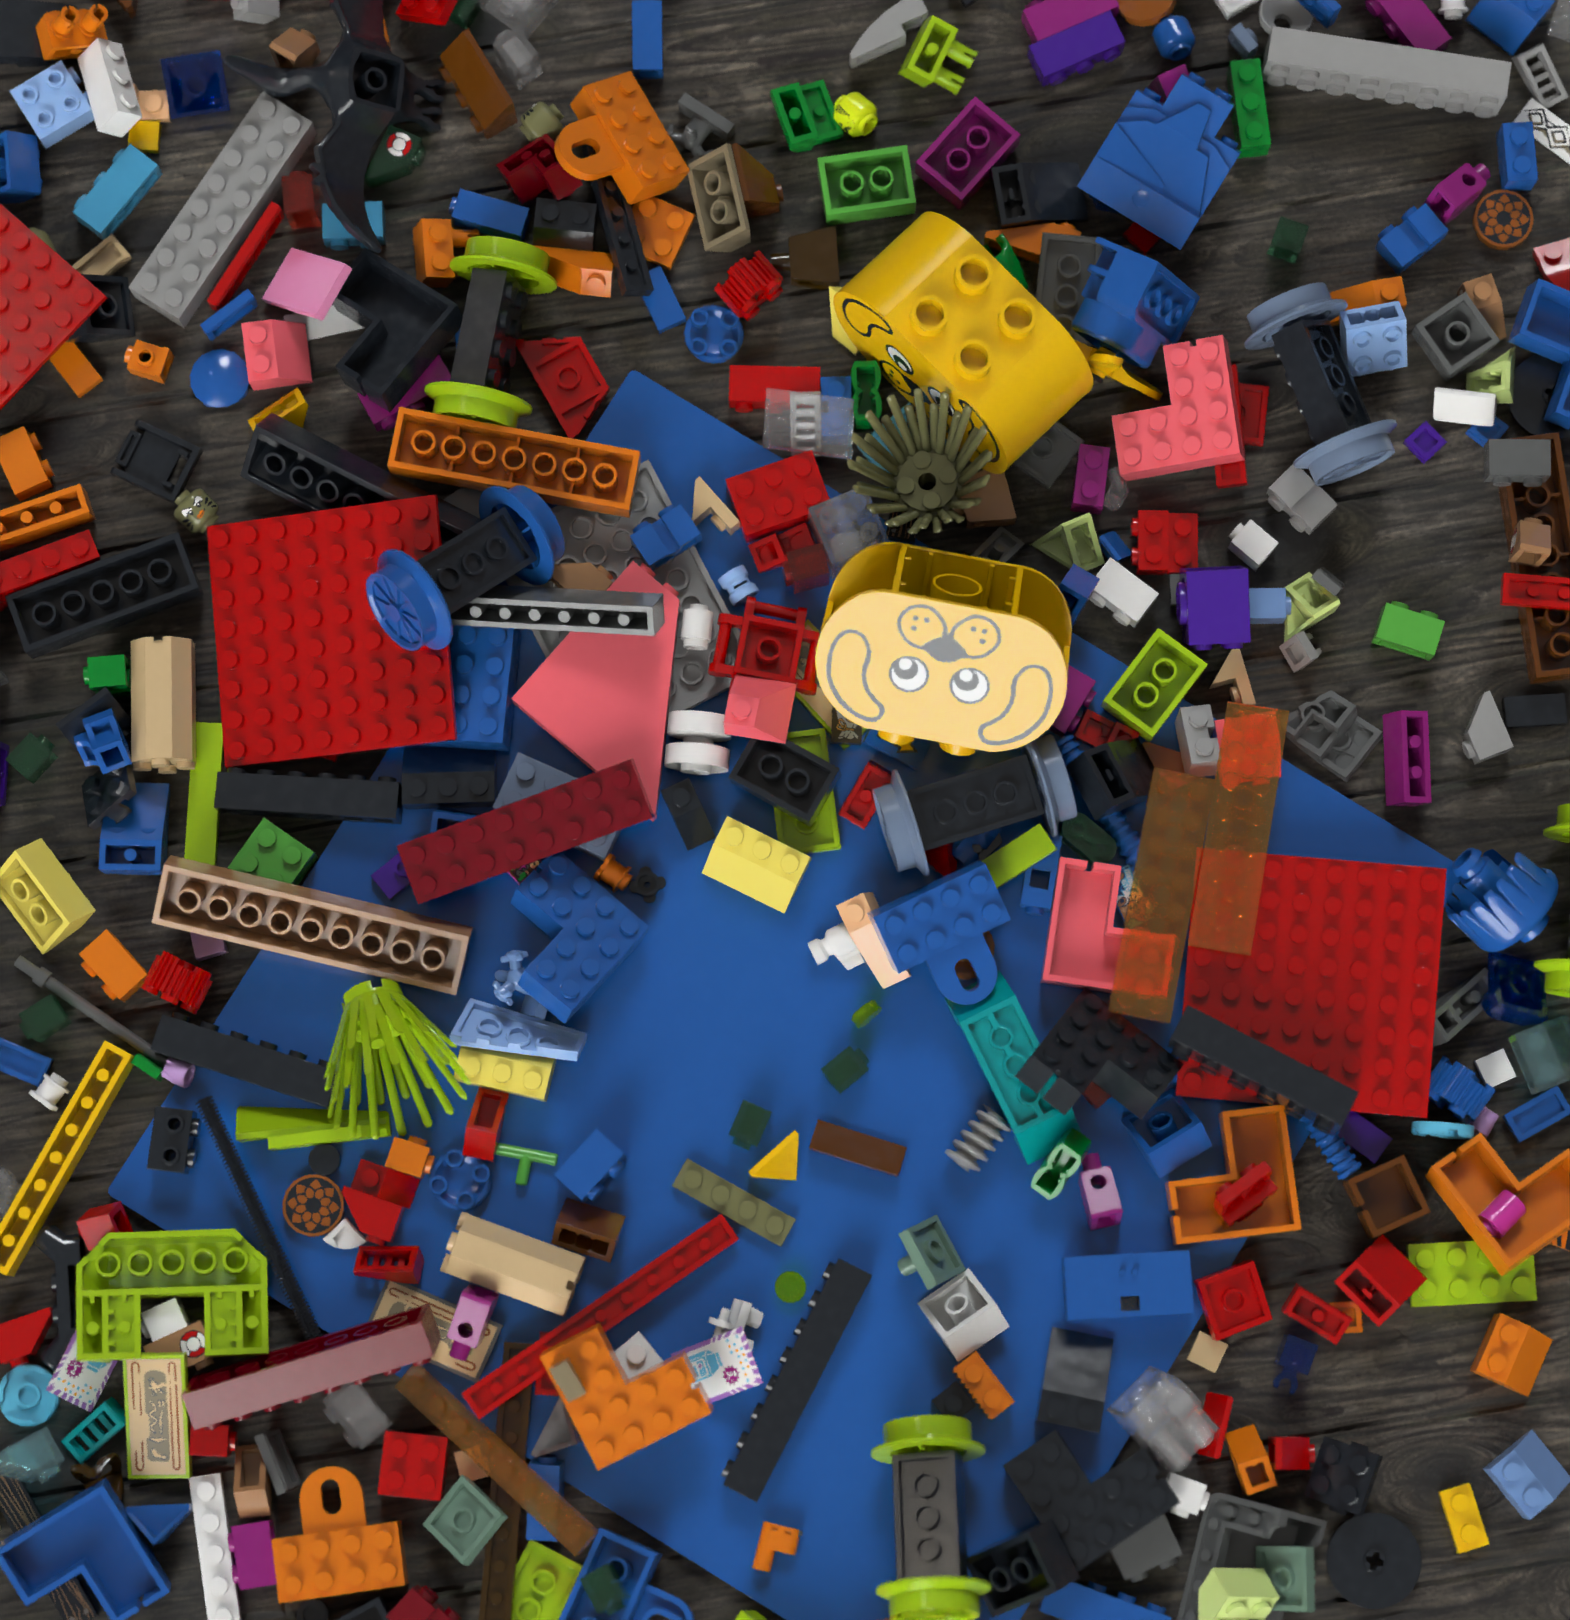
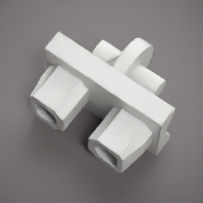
M734 1298L730 1310L722 1307L719 1318L709 1317L708 1323L716 1325L713 1337H716L741 1326L744 1330L745 1325L758 1329L761 1325L763 1313L751 1307L752 1303ZM747 1339L752 1352L754 1341Z

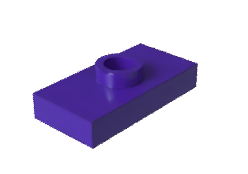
M399 853L370 875L390 901L411 885Z

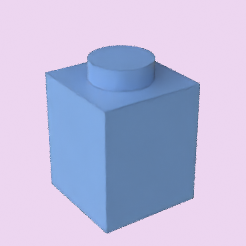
M1249 588L1250 624H1283L1286 615H1291V597H1286V588Z

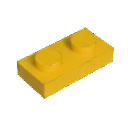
M1470 1483L1439 1491L1438 1494L1457 1553L1489 1545Z

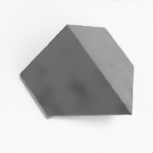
M559 1397L531 1453L535 1457L580 1443L577 1429L561 1397Z

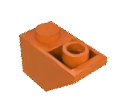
M1254 1424L1227 1432L1225 1440L1243 1494L1250 1495L1278 1486L1267 1452Z

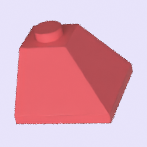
M736 674L729 692L723 722L725 734L786 744L797 684Z

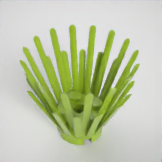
M381 979L383 987L373 988L371 980L359 983L345 992L343 995L344 1003L341 1002L343 1014L324 1078L327 1077L325 1091H328L331 1088L334 1077L328 1118L333 1115L336 1101L333 1125L335 1131L340 1127L345 1088L350 1086L349 1136L351 1138H354L357 1132V1107L361 1103L362 1050L364 1073L366 1074L371 1137L374 1140H378L380 1137L377 1104L383 1105L385 1103L380 1061L398 1135L405 1136L407 1130L393 1072L402 1098L408 1099L411 1091L425 1127L429 1128L433 1123L403 1047L424 1086L427 1089L432 1088L447 1114L452 1115L454 1109L428 1065V1059L419 1043L461 1099L467 1100V1094L446 1065L449 1064L465 1084L471 1085L470 1080L464 1074V1069L457 1062V1056L442 1039L453 1048H457V1046L403 995L401 986L396 981L390 979Z

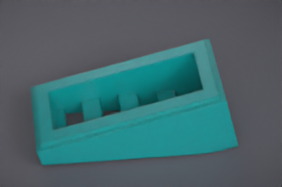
M110 1397L61 1442L76 1460L83 1464L126 1426L125 1410L115 1398ZM97 1418L108 1430L107 1433L95 1422ZM88 1427L99 1441L95 1442L85 1428ZM77 1435H79V1437L90 1448L88 1451H85V1449L75 1439Z

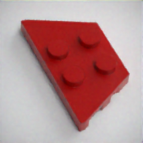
M565 337L564 339L542 338V340L536 341L516 340V348L567 438L576 439L610 391L608 384L581 337Z

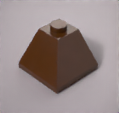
M738 143L731 144L747 218L780 212L779 202L784 201L781 183L775 184L773 174Z

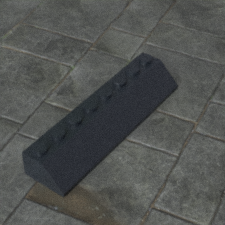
M271 413L256 424L240 474L241 477L309 512L433 495L274 413ZM438 498L441 545L482 521V519Z

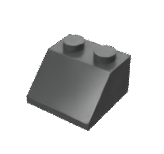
M1466 292L1416 324L1411 332L1445 382L1472 365L1500 342V339Z

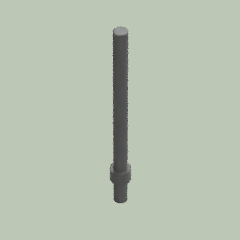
M21 955L17 958L14 966L32 977L33 983L42 989L44 987L48 988L164 1068L166 1060L169 1058L168 1056L150 1050L151 1044L53 978V973L46 968L37 967Z

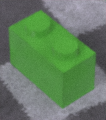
M1392 601L1391 604L1386 602L1381 610L1371 643L1430 661L1435 656L1445 621L1438 619L1439 616L1430 611L1422 610L1418 613L1409 610L1407 604Z

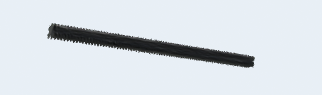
M213 1096L204 1097L198 1100L195 1105L200 1104L197 1109L202 1108L199 1112L203 1111L200 1115H205L202 1119H206L204 1123L208 1122L205 1125L209 1126L207 1130L211 1129L208 1133H213L210 1137L215 1136L212 1141L216 1140L214 1144H217L215 1148L220 1147L217 1149V1151L221 1150L218 1153L219 1155L223 1154L220 1159L224 1158L222 1162H226L223 1165H228L225 1169L229 1168L227 1173L231 1172L228 1175L232 1176L230 1180L235 1179L232 1181V1183L236 1182L233 1187L238 1186L235 1191L239 1190L237 1194H241L238 1197H243L240 1199V1201L244 1200L241 1204H246L243 1208L248 1207L245 1212L249 1211L246 1215L251 1214L248 1219L253 1218L250 1220V1222L254 1221L251 1224L252 1226L256 1225L253 1230L257 1229L255 1233L259 1232L256 1236L261 1235L258 1240L262 1239L260 1244L264 1243L261 1247L266 1246L263 1251L267 1250L265 1254L269 1253L266 1258L271 1257L268 1261L272 1260L270 1265H274L271 1268H276L273 1270V1272L277 1271L274 1275L279 1274L276 1279L280 1278L278 1283L282 1282L279 1286L284 1285L281 1290L286 1289L283 1291V1293L287 1292L284 1296H289L286 1298V1300L290 1299L288 1304L292 1303L289 1307H294L291 1309V1311L295 1310L292 1314L297 1313L294 1318L299 1317L296 1322L300 1321L297 1325L302 1324L299 1329L304 1328L301 1330V1332L305 1331L302 1334L303 1336L307 1335L304 1339L308 1338V1340L320 1337L323 1335L320 1333V1327L316 1326L318 1323L315 1322L316 1319H313L315 1316L312 1315L313 1312H310V1306L306 1305L308 1304L305 1301L307 1299L302 1294V1288L298 1287L300 1284L297 1283L298 1280H295L297 1277L294 1276L295 1273H292V1267L288 1266L290 1265L287 1262L289 1260L285 1259L287 1256L284 1255V1249L280 1248L282 1245L279 1244L280 1241H277V1234H274V1228L270 1227L272 1226L269 1223L271 1221L267 1220L269 1218L266 1216L267 1213H263L265 1212V1209H262L264 1206H260L262 1202H259L260 1199L256 1195V1189L252 1188L254 1185L251 1184L252 1181H249L251 1178L248 1177L249 1174H245L247 1170H244L246 1168L242 1167L244 1163H241V1157L237 1156L239 1153L236 1152L238 1151L237 1149H234L236 1146L233 1145L234 1142H231L233 1140L230 1138L231 1135H227L229 1131H226L228 1129L224 1128L226 1125L223 1124V1118L219 1117L221 1116L218 1113L220 1111L216 1110L218 1108L215 1106L216 1103H212L214 1102V1099H211Z

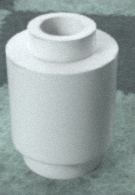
M690 604V608L683 610L681 640L683 641L684 648L707 650L708 643L711 642L714 616V613L708 610L707 605Z

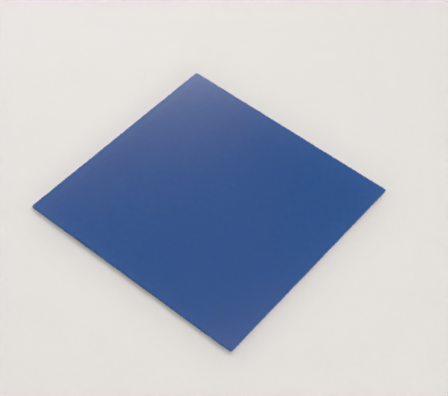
M635 370L629 372L586 439L589 442L641 451V463L649 459L672 505L676 507L682 504L691 519L693 515L695 480L699 476L736 516L726 489L725 479L783 460L781 457ZM824 484L832 504V514L807 522L819 552L760 574L748 547L749 544L758 540L746 543L741 528L732 535L726 529L721 532L711 521L712 514L708 515L697 525L701 532L702 541L694 546L730 614L743 617L746 602L740 606L733 607L729 600L730 594L727 590L722 589L718 579L731 569L744 565L748 571L749 581L755 583L759 589V593L754 596L756 601L798 609V606L807 608L805 622L809 620L820 632L830 590L842 566L853 555L868 546L898 541L885 539L887 525L884 522L886 520ZM546 503L550 507V509L558 506L556 504ZM916 539L914 545L931 548ZM504 580V581H502L501 583H499L498 585H508V584H507L506 580ZM754 613V614H753V615L761 616V617H765V618H770V619H775V620H780V621L795 623V621H791V620H786V619L771 617V616L762 615V614H757V613ZM519 629L521 631L515 694L546 660L531 629ZM1072 633L1069 665L1095 680L1096 683L1093 690L1097 692L1089 707L1087 708L1082 705L1077 716L1082 717L1084 711L1089 709L1114 723L1118 721L1123 724L1100 706L1129 666ZM729 690L690 710L725 715ZM795 697L788 732L823 728ZM1182 699L1150 743L1180 752L1174 722L1181 707L1194 705ZM514 705L509 751H497V796L518 752L576 778L594 773ZM1048 729L1041 736H1039L1042 737L1051 734L1056 742L1061 739L1060 736L1056 735ZM825 730L829 762L840 768L841 776L833 788L841 850L806 854L812 860L784 914L703 874V868L716 838L688 851L661 794V790L689 778L715 837H717L728 816L778 841L774 807L732 784L728 778L751 739L731 735V740L714 743L730 750L728 772L710 775L686 774L665 767L663 758L657 818L653 822L648 819L622 829L611 853L620 864L626 868L628 866L632 867L629 873L633 876L631 881H635L639 875L640 868L647 866L651 868V871L656 876L664 877L666 886L658 891L655 895L656 900L653 903H646L641 895L630 891L629 885L624 891L618 889L613 893L611 891L612 887L602 880L596 881L645 922L649 929L643 941L566 1024L547 1010L545 1021L588 1033L586 1044L577 1061L556 1060L547 1102L509 1094L499 1143L558 1154L557 1165L552 1166L532 1162L528 1183L526 1186L515 1183L520 1159L500 1156L495 1153L493 1161L485 1160L491 1172V1186L487 1197L478 1206L463 1211L472 1216L551 1244L555 1225L566 1197L583 1202L557 1179L554 1174L597 1128L626 1155V1159L623 1161L626 1167L615 1179L609 1176L602 1184L605 1187L602 1194L594 1202L590 1199L586 1202V1204L626 1216L611 1263L551 1244L586 1257L580 1280L575 1287V1293L565 1317L496 1292L500 1296L490 1320L504 1326L480 1380L502 1366L504 1342L535 1343L539 1340L540 1331L551 1332L721 1214L672 1186L687 1159L793 1217L796 1221L784 1243L779 1247L724 1216L739 1240L605 1332L614 1351L637 1332H641L658 1355L665 1361L672 1357V1353L713 1338L716 1325L708 1323L709 1317L718 1319L722 1307L730 1310L734 1298L752 1303L751 1307L763 1313L761 1325L758 1329L747 1325L744 1328L746 1338L754 1341L752 1355L763 1381L762 1384L712 1402L713 1411L711 1414L599 1471L579 1433L580 1443L548 1454L556 1455V1459L565 1460V1482L785 1620H880L890 1617L889 1600L878 1596L876 1588L881 1584L897 1580L892 1464L882 1463L871 1457V1450L883 1444V1425L888 1421L903 1417L942 1415L931 1400L955 1381H957L974 1403L975 1407L961 1418L971 1422L972 1440L985 1446V1454L977 1459L963 1462L967 1558L991 1544L1041 1524L1003 1465L1054 1430L1060 1433L1092 1482L1109 1472L1203 1314L1194 1280L1230 1267L1248 1238L1240 1237L1173 1246L1169 1217L1175 1216V1211H1168L1165 1183L1168 1181L1226 1175L1218 1114L1222 1111L1273 1105L1181 1096L1202 1122L1213 1146L1162 1178H1159L1146 1162L1121 1121L1122 1118L1132 1112L1094 1082H1091L1072 1106L1082 1134L1091 1140V1146L1087 1154L1099 1153L1102 1167H1111L1123 1210L1121 1224L1090 1231L1078 1182L1079 1174L1084 1172L1082 1163L1077 1171L1070 1176L1062 1191L1055 1198L1048 1200L1031 1188L1032 1179L1046 1156L1027 1165L1014 1139L1013 1131L1000 1130L1004 1141L992 1140L996 1151L984 1150L988 1161L976 1160L981 1168L980 1171L969 1169V1173L944 1152L946 1149L956 1152L952 1142L954 1139L964 1142L960 1132L962 1129L972 1132L968 1125L970 1120L980 1122L975 1113L978 1110L987 1113L983 1105L985 1104L1007 1123L1008 1121L960 1025H957L944 999L945 996L938 990L926 962L924 961L910 968L911 977L883 989L866 961L847 970L835 955H830L827 961L817 965L807 943L815 939H823L828 929L842 923L843 920L836 906L863 892H873L879 907L943 877L929 865V876L927 877L917 867L897 872L881 828L877 810L865 829L860 828L838 814L868 761L873 760L890 771L896 769L905 790L909 791L1022 756L1021 747L999 752L976 749L972 755L957 756L942 750L939 742L928 740L931 742V745L919 769L914 770L861 742V745H851L844 751L839 744H830L831 736ZM666 731L665 747L669 743L683 742L681 739L667 735ZM867 731L862 735V741H863V739H864V737H865ZM1067 731L1064 736L1074 734V732L1070 733ZM1141 736L1137 737L1141 744L1146 741ZM1075 738L1073 739L1075 743L1078 742L1080 744V751H1087L1093 748ZM410 745L389 748L369 780L378 781V777L381 776L393 777L397 779L396 782L402 785L404 748H425L428 746ZM1282 758V777L1220 786L1217 771L1216 775L1204 776L1168 795L1165 792L1121 811L1123 815L1127 814L1128 818L1126 820L1128 823L1132 822L1134 824L1132 829L1134 831L1138 830L1139 834L1137 836L1139 839H1144L1143 845L1150 848L1149 854H1154L1155 858L1153 860L1155 863H1160L1159 869L1166 872L1165 878L1171 879L1169 884L1171 887L1175 886L1177 888L1175 892L1177 895L1181 894L1182 898L1180 900L1182 903H1187L1186 909L1188 911L1191 910L1196 848L1446 868L1444 907L1447 904L1448 894L1452 895L1453 885L1460 882V878L1455 877L1452 869L1454 861ZM1069 776L1076 803L1077 817L1059 822L1057 835L1063 836L1059 858L1066 857L1086 860L1088 864L1085 871L1090 872L1094 862L1119 866L1126 865L1125 860L1127 858L1125 855H1120V848H1115L1114 844L1116 842L1114 839H1109L1110 833L1103 830L1104 824H1099L1098 820H1094L1082 795L1077 791L1076 784L1071 782L1073 779ZM403 806L401 824L343 821L302 886L473 927L461 983L456 995L396 981L401 986L403 995L448 1038H450V1034L470 998L520 1013L525 997L524 993L514 990L511 996L514 1003L511 1006L500 1001L494 995L495 988L492 986V983L496 980L495 972L497 970H510L509 961L501 963L500 958L512 950L527 951L528 957H524V960L521 961L522 968L526 969L553 939L510 903L516 888L519 886L517 882L505 872L488 878L485 882L480 881L421 904L417 903L413 889L409 885L390 901L370 875L399 853L397 845L430 834L432 814L436 809L406 810ZM492 807L444 808L475 814H484L493 810ZM1039 815L1002 827L999 833L1002 843L991 854L1039 823L1050 834L1042 816ZM575 848L562 851L566 857L592 879H594L595 873L604 862ZM957 864V869H956V870L962 868V866H960L959 864ZM1024 871L997 889L1011 920L989 930V932L992 934L995 944L994 960L997 971L1000 970L1014 992L1041 1044L1083 989L1040 983L1050 912H1044L1043 916L1026 914L1025 908H1019ZM1141 879L1138 880V882H1139V884H1140V886H1141V884H1142L1143 882L1141 881ZM646 882L644 886L648 888L650 887V883ZM1142 888L1156 916V920L1135 930L1175 936L1173 934L1175 932L1174 928H1169L1168 926L1170 923L1168 919L1164 920L1162 918L1164 913L1158 912L1157 908L1159 906L1157 903H1152L1153 897L1146 894L1148 892L1147 888ZM1116 909L1113 927L1126 929ZM1175 936L1167 997L1164 1001L1090 990L1169 1053L1173 1049L1167 1047L1183 1013L1187 952L1184 950L1186 948L1184 943H1179V936ZM261 949L214 1022V1025L219 1026V1033L228 1036L231 1030L249 1036L247 1042L259 1045L260 1040L278 1045L277 1051L287 1055L290 1050H294L308 1055L306 1061L318 1064L319 1059L329 1062L343 1014L341 1002L344 1003L343 995L353 986L371 980L373 988L383 987L381 979L385 978ZM977 977L969 980L959 979L962 987L965 988L977 982ZM497 981L501 986L504 984V982ZM442 1039L458 1058L461 1046L456 1045L457 1048H453ZM419 1043L428 1059V1065L454 1109L452 1115L447 1114L432 1088L427 1089L424 1086L403 1047L431 1116L432 1126L428 1128L423 1124L411 1091L408 1099L402 1098L393 1072L407 1130L405 1136L398 1135L380 1061L385 1103L383 1105L377 1104L378 1111H387L389 1113L391 1136L381 1137L378 1140L365 1139L328 1144L338 1150L341 1163L335 1173L324 1177L334 1181L341 1191L343 1186L350 1188L361 1159L385 1167L394 1136L407 1141L410 1135L427 1140L426 1147L433 1149L431 1155L436 1157L435 1162L451 1149H463L466 1125L479 1086L458 1082L467 1094V1100L461 1099ZM362 1050L361 1103L358 1105L357 1110L369 1111ZM447 1064V1068L450 1070L452 1075H454L453 1068L449 1064ZM195 1065V1075L191 1084L187 1088L175 1084L161 1107L193 1110L197 1112V1118L201 1119L199 1137H194L192 1148L197 1150L195 1167L190 1168L189 1174L147 1169L153 1118L108 1189L109 1195L165 1231L236 1229L263 1256L269 1255V1253L265 1254L267 1250L263 1251L266 1246L261 1247L264 1244H260L262 1239L258 1240L261 1235L256 1236L259 1232L255 1233L257 1229L253 1230L256 1226L251 1225L254 1223V1221L250 1222L253 1218L248 1219L251 1214L246 1215L249 1212H245L248 1207L243 1208L246 1204H241L244 1202V1200L240 1201L243 1197H238L241 1193L237 1194L239 1190L235 1191L238 1186L233 1187L236 1182L232 1183L235 1179L230 1180L232 1176H228L231 1172L227 1173L229 1168L225 1169V1167L228 1165H223L226 1161L222 1162L224 1158L220 1159L223 1155L218 1154L221 1152V1150L217 1151L220 1147L215 1148L217 1144H214L216 1140L212 1141L215 1136L210 1137L213 1133H208L211 1129L207 1130L209 1126H205L208 1123H204L206 1119H202L205 1115H200L203 1113V1111L199 1112L202 1108L197 1109L200 1104L195 1105L198 1100L207 1096H213L211 1099H214V1102L212 1103H216L215 1106L218 1107L216 1110L220 1111L218 1112L221 1114L219 1117L223 1118V1124L226 1125L224 1128H227L228 1130L226 1131H229L227 1135H231L230 1138L233 1139L231 1142H234L233 1145L236 1146L234 1149L238 1150L236 1151L239 1153L237 1156L241 1157V1163H244L242 1167H245L246 1169L244 1170H247L245 1174H249L248 1177L251 1178L249 1181H252L251 1184L254 1185L252 1188L256 1189V1195L260 1199L259 1202H262L260 1206H264L262 1209H265V1212L263 1213H267L266 1216L269 1217L267 1220L271 1221L269 1222L272 1224L270 1227H273L274 1234H277V1241H280L279 1244L282 1245L280 1248L284 1249V1255L287 1256L285 1259L289 1260L287 1261L290 1263L288 1266L292 1267V1273H295L294 1276L297 1277L295 1280H298L297 1283L300 1284L298 1287L302 1288V1294L305 1295L304 1297L307 1299L305 1301L308 1302L306 1305L310 1306V1312H313L312 1315L315 1316L313 1319H316L317 1326L328 1333H333L368 1322L386 1280L354 1275L353 1269L359 1247L354 1249L333 1247L323 1240L329 1233L315 1237L297 1233L288 1225L283 1215L282 1201L288 1187L293 1181L304 1175L317 1174L310 1168L308 1161L310 1152L316 1146L272 1151L268 1149L267 1139L247 1142L236 1141V1110L240 1106L328 1108ZM1177 1074L1164 1092L1172 1087L1176 1090ZM350 1086L345 1088L342 1110H349ZM1286 1113L1293 1162L1309 1136L1310 1131H1305L1304 1127L1306 1125L1304 1122L1300 1123L1298 1119ZM818 1119L907 1147L898 1177L809 1150ZM180 1121L176 1122L175 1130L180 1127ZM795 1130L799 1134L796 1180L752 1178L748 1171ZM173 1152L170 1156L171 1161H173L176 1157L175 1152ZM425 1173L423 1179L415 1177L420 1179V1183L411 1208H405L393 1243L385 1241L383 1246H419L424 1257L423 1270L419 1284L410 1285L458 1305L462 1291L472 1282L441 1272L440 1268L445 1255L451 1253V1251L446 1250L452 1232H459L456 1226L462 1211L445 1208L434 1198L429 1188L430 1174ZM1098 1184L1093 1185V1187L1096 1189L1103 1188L1101 1185ZM344 1198L345 1212L342 1221L345 1218H347L359 1231V1228ZM936 1214L966 1269L969 1268L994 1300L1010 1326L975 1350L1015 1401L993 1419L986 1418L987 1414L983 1413L982 1408H979V1403H975V1398H971L972 1393H967L968 1388H963L964 1383H960V1378H956V1373H952V1368L961 1361L957 1362L917 1304L956 1276L928 1290L918 1271L904 1276L898 1268V1260L909 1255L898 1234ZM360 1232L365 1238L368 1234ZM367 1241L366 1243H364V1244L361 1245V1246H380V1245H377V1244H374V1243H371V1242ZM1190 1250L1193 1314L1065 1321L1061 1258ZM268 1257V1295L292 1309L294 1307H289L292 1303L288 1304L290 1299L286 1300L289 1296H284L287 1292L283 1293L286 1289L281 1290L284 1285L279 1286L282 1283H278L280 1278L276 1279L279 1274L274 1275L277 1271L273 1272L276 1268H271L274 1264L270 1265L272 1260L268 1261L271 1258ZM369 1257L367 1266H372L374 1258ZM838 1258L871 1274L872 1277L758 1501L755 1502L724 1486L726 1478L722 1477L721 1474L729 1459L733 1461L737 1459L741 1450L735 1447L743 1431L750 1433L755 1423L750 1417L757 1403L765 1404L770 1393L764 1390L772 1374L779 1376L784 1366L779 1363V1360L786 1346L794 1347L798 1337L793 1335L801 1317L806 1320L808 1319L812 1308L807 1305L814 1291L822 1292L827 1282L822 1276L829 1262L831 1261L836 1264ZM382 1259L381 1266H384L385 1259ZM395 1261L394 1266H398L397 1261ZM1137 1296L1120 1297L1121 1311L1138 1310ZM1052 1327L1114 1339L1099 1433L1035 1420ZM429 1362L421 1366H414L413 1363L402 1366L400 1371L394 1373L490 1435L496 1436L498 1407L481 1419H478L461 1394L476 1384L475 1382ZM535 1381L532 1388L526 1455L530 1460L537 1458L531 1455L560 1397L534 1394ZM763 1521L803 1531L802 1536H799L796 1555L775 1551L770 1572L752 1568ZM968 1569V1577L973 1578ZM981 1596L979 1597L980 1617L974 1620H1021L1030 1603L992 1618Z

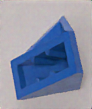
M192 1503L126 1507V1514L153 1545L164 1543L193 1511Z

